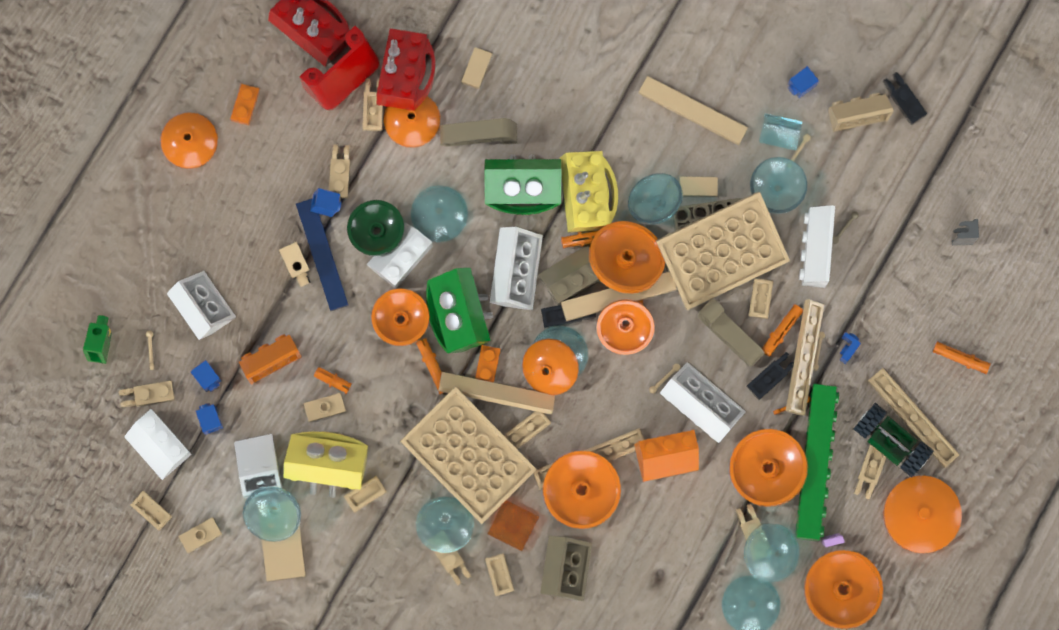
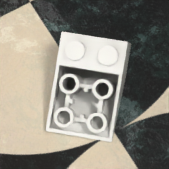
M272 434L235 441L234 445L243 497L246 499L283 491Z

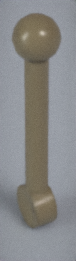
M853 212L844 227L836 236H833V244L838 243L840 236L852 221L859 217L857 212Z

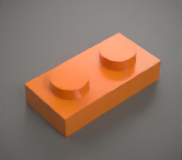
M241 84L230 118L231 121L249 126L260 92L259 88Z
M481 346L475 379L494 383L500 348Z

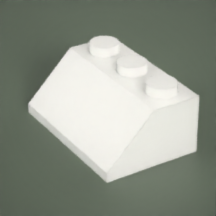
M404 222V235L399 245L385 255L374 256L367 266L397 289L433 247L432 241L417 229Z
M205 271L178 281L167 293L199 340L213 334L236 318Z
M152 409L137 420L124 436L162 480L192 455Z

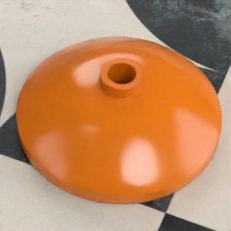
M428 96L414 111L386 107L384 112L385 130L388 136L401 146L409 148L423 146L430 142L439 130V109ZM414 114L415 118L409 119L408 115Z
M182 113L173 117L165 125L161 134V147L166 158L172 164L185 169L198 168L206 164L215 154L218 145L215 127L206 117L197 113ZM190 135L191 139L185 140L184 137Z
M393 289L384 293L376 301L372 310V325L376 334L383 341L394 346H406L418 341L426 332L429 324V311L425 301L417 293L408 289ZM400 316L405 318L402 323L397 321Z
M628 299L618 300L610 303L601 311L597 320V334L601 343L610 351L622 355L634 354L643 350L652 340L654 320L650 311L641 303ZM624 320L629 321L627 325L623 324L622 322Z
M539 340L527 349L523 357L522 368L524 376L530 386L538 392L559 395L568 391L577 380L579 373L577 357L568 345L559 340ZM544 368H547L549 370V373H546L544 371Z

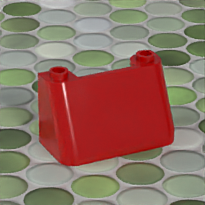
M356 25L348 31L345 37L346 43L351 50L325 74L319 69L312 67L299 76L303 88L325 110L335 109L366 78L368 79L379 68L378 56Z

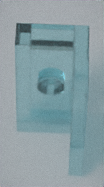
M765 114L759 142L796 150L802 122Z

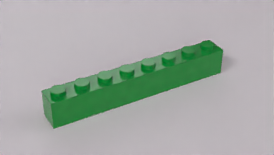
M813 384L811 388L804 450L807 458L808 473L799 494L795 539L818 542L820 537L824 536L825 526H821L822 518L826 517L827 507L824 506V499H828L829 488L826 487V480H830L831 468H828V462L832 461L833 449H830L831 441L834 442L835 430H832L833 422L836 423L837 411H834L835 403L838 404L839 392H836L837 387Z

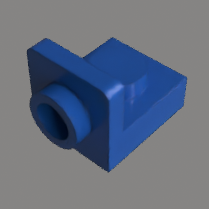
M845 332L842 339L849 343L850 346L846 344L840 352L842 355L840 361L844 364L849 361L861 344L856 335Z

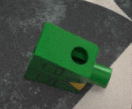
M98 315L96 323L89 324L83 346V352L89 362L107 363L112 333L108 326L109 318L106 316Z

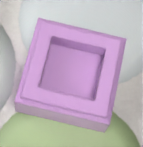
M836 533L823 536L821 541L822 545L829 547L844 543V538L841 534Z

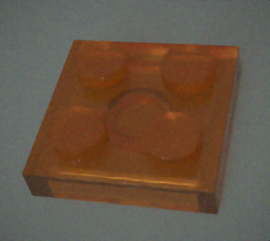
M506 500L501 505L487 535L522 552L539 516Z

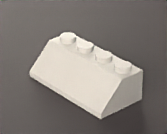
M833 205L810 207L808 213L804 214V224H807V230L803 231L802 243H805V250L801 251V261H804L803 269H800L799 280H802V286L825 288L829 282L835 206Z
M519 227L500 228L490 303L504 307L533 310L543 235Z
M688 362L670 379L660 392L667 401L671 402L681 413L690 418L718 443L746 412Z

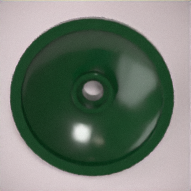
M370 200L360 204L351 213L347 223V234L350 242L359 252L369 256H381L393 251L401 242L404 235V221L399 210L389 202ZM376 229L381 230L379 234H375L374 231Z

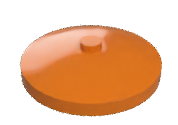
M628 221L613 222L601 228L593 238L589 248L590 265L597 278L609 288L622 293H639L651 288L660 278L664 270L665 261L655 241L658 238L644 226Z
M762 429L750 433L737 444L731 456L730 476L732 483L741 496L755 505L774 507L785 504L800 492L807 478L808 464L805 452L792 436L780 430Z
M575 451L561 456L550 466L544 478L543 497L549 512L559 522L569 527L586 529L600 525L613 514L620 500L621 485L616 470L608 460L593 452Z
M913 476L903 480L891 490L884 504L883 518L887 532L899 546L914 553H931L947 546L954 539L961 525L962 510L958 497L946 483L931 476Z
M838 550L825 554L811 566L805 579L804 594L810 611L818 620L833 628L850 629L866 623L877 612L883 597V583L880 573L868 558L857 552Z

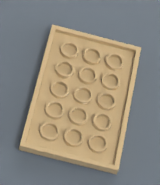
M760 192L745 197L655 240L686 310L790 261Z
M454 387L400 440L481 524L537 470L457 387Z

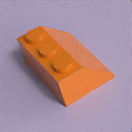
M283 334L275 339L276 342L273 344H264L258 348V352L254 354L248 353L241 357L242 360L239 361V364L251 385L302 357L290 334L287 336Z
M695 430L646 439L634 444L643 482L699 470V447Z

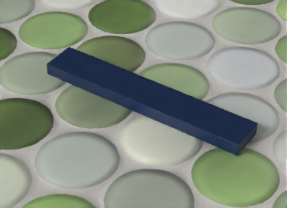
M312 199L296 203V207L329 309L332 312L349 305L318 213L310 212Z

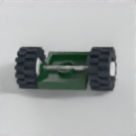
M875 402L860 418V421L853 429L864 439L875 430L867 442L896 466L907 456L900 468L912 478L924 466L934 450L921 441L912 451L911 449L918 440L889 416L880 424L879 422L887 412Z

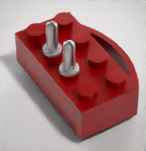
M280 0L270 9L268 21L324 67L347 46L345 37L350 30L340 11L327 0ZM327 10H329L336 17V19L332 17V15Z
M390 28L376 93L377 105L414 111L426 99L432 88L435 78L434 51L427 38V34ZM429 54L432 63L431 74L425 88L420 90L419 87L422 84L426 71L425 55Z

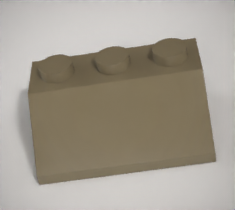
M587 245L538 274L557 306L561 305V302L574 298L600 282L591 268L589 247Z
M549 536L540 594L584 601L592 543L568 537Z

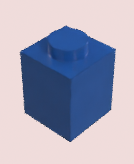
M807 66L789 79L788 89L794 96L797 95L798 98H801L816 87L819 80Z
M318 188L313 193L310 212L332 217L341 208L340 194Z
M206 360L190 371L205 392H212L220 386L219 382H221V379Z
M210 403L199 406L196 414L205 435L223 429L214 404L210 405Z

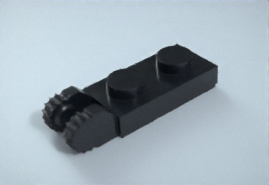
M895 72L893 78L899 85L898 89L895 90L893 84L887 78L883 80V83L910 125H913L928 113L909 86L904 83L899 73Z
M561 305L541 309L544 328L582 322V320L597 317L595 313L566 321Z
M787 352L779 359L774 360L746 386L758 400L763 398L793 369L794 361L785 369L779 365L788 358L789 354Z

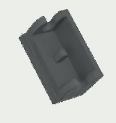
M978 219L963 221L959 224L961 227H966L957 228L953 231V233L958 234L956 239L952 240V246L973 245L979 239Z

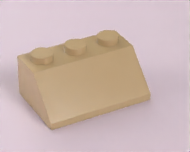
M880 93L869 95V98L865 99L856 97L851 99V102L846 103L837 101L832 103L828 110L833 132L888 121L894 112L886 94L880 95Z

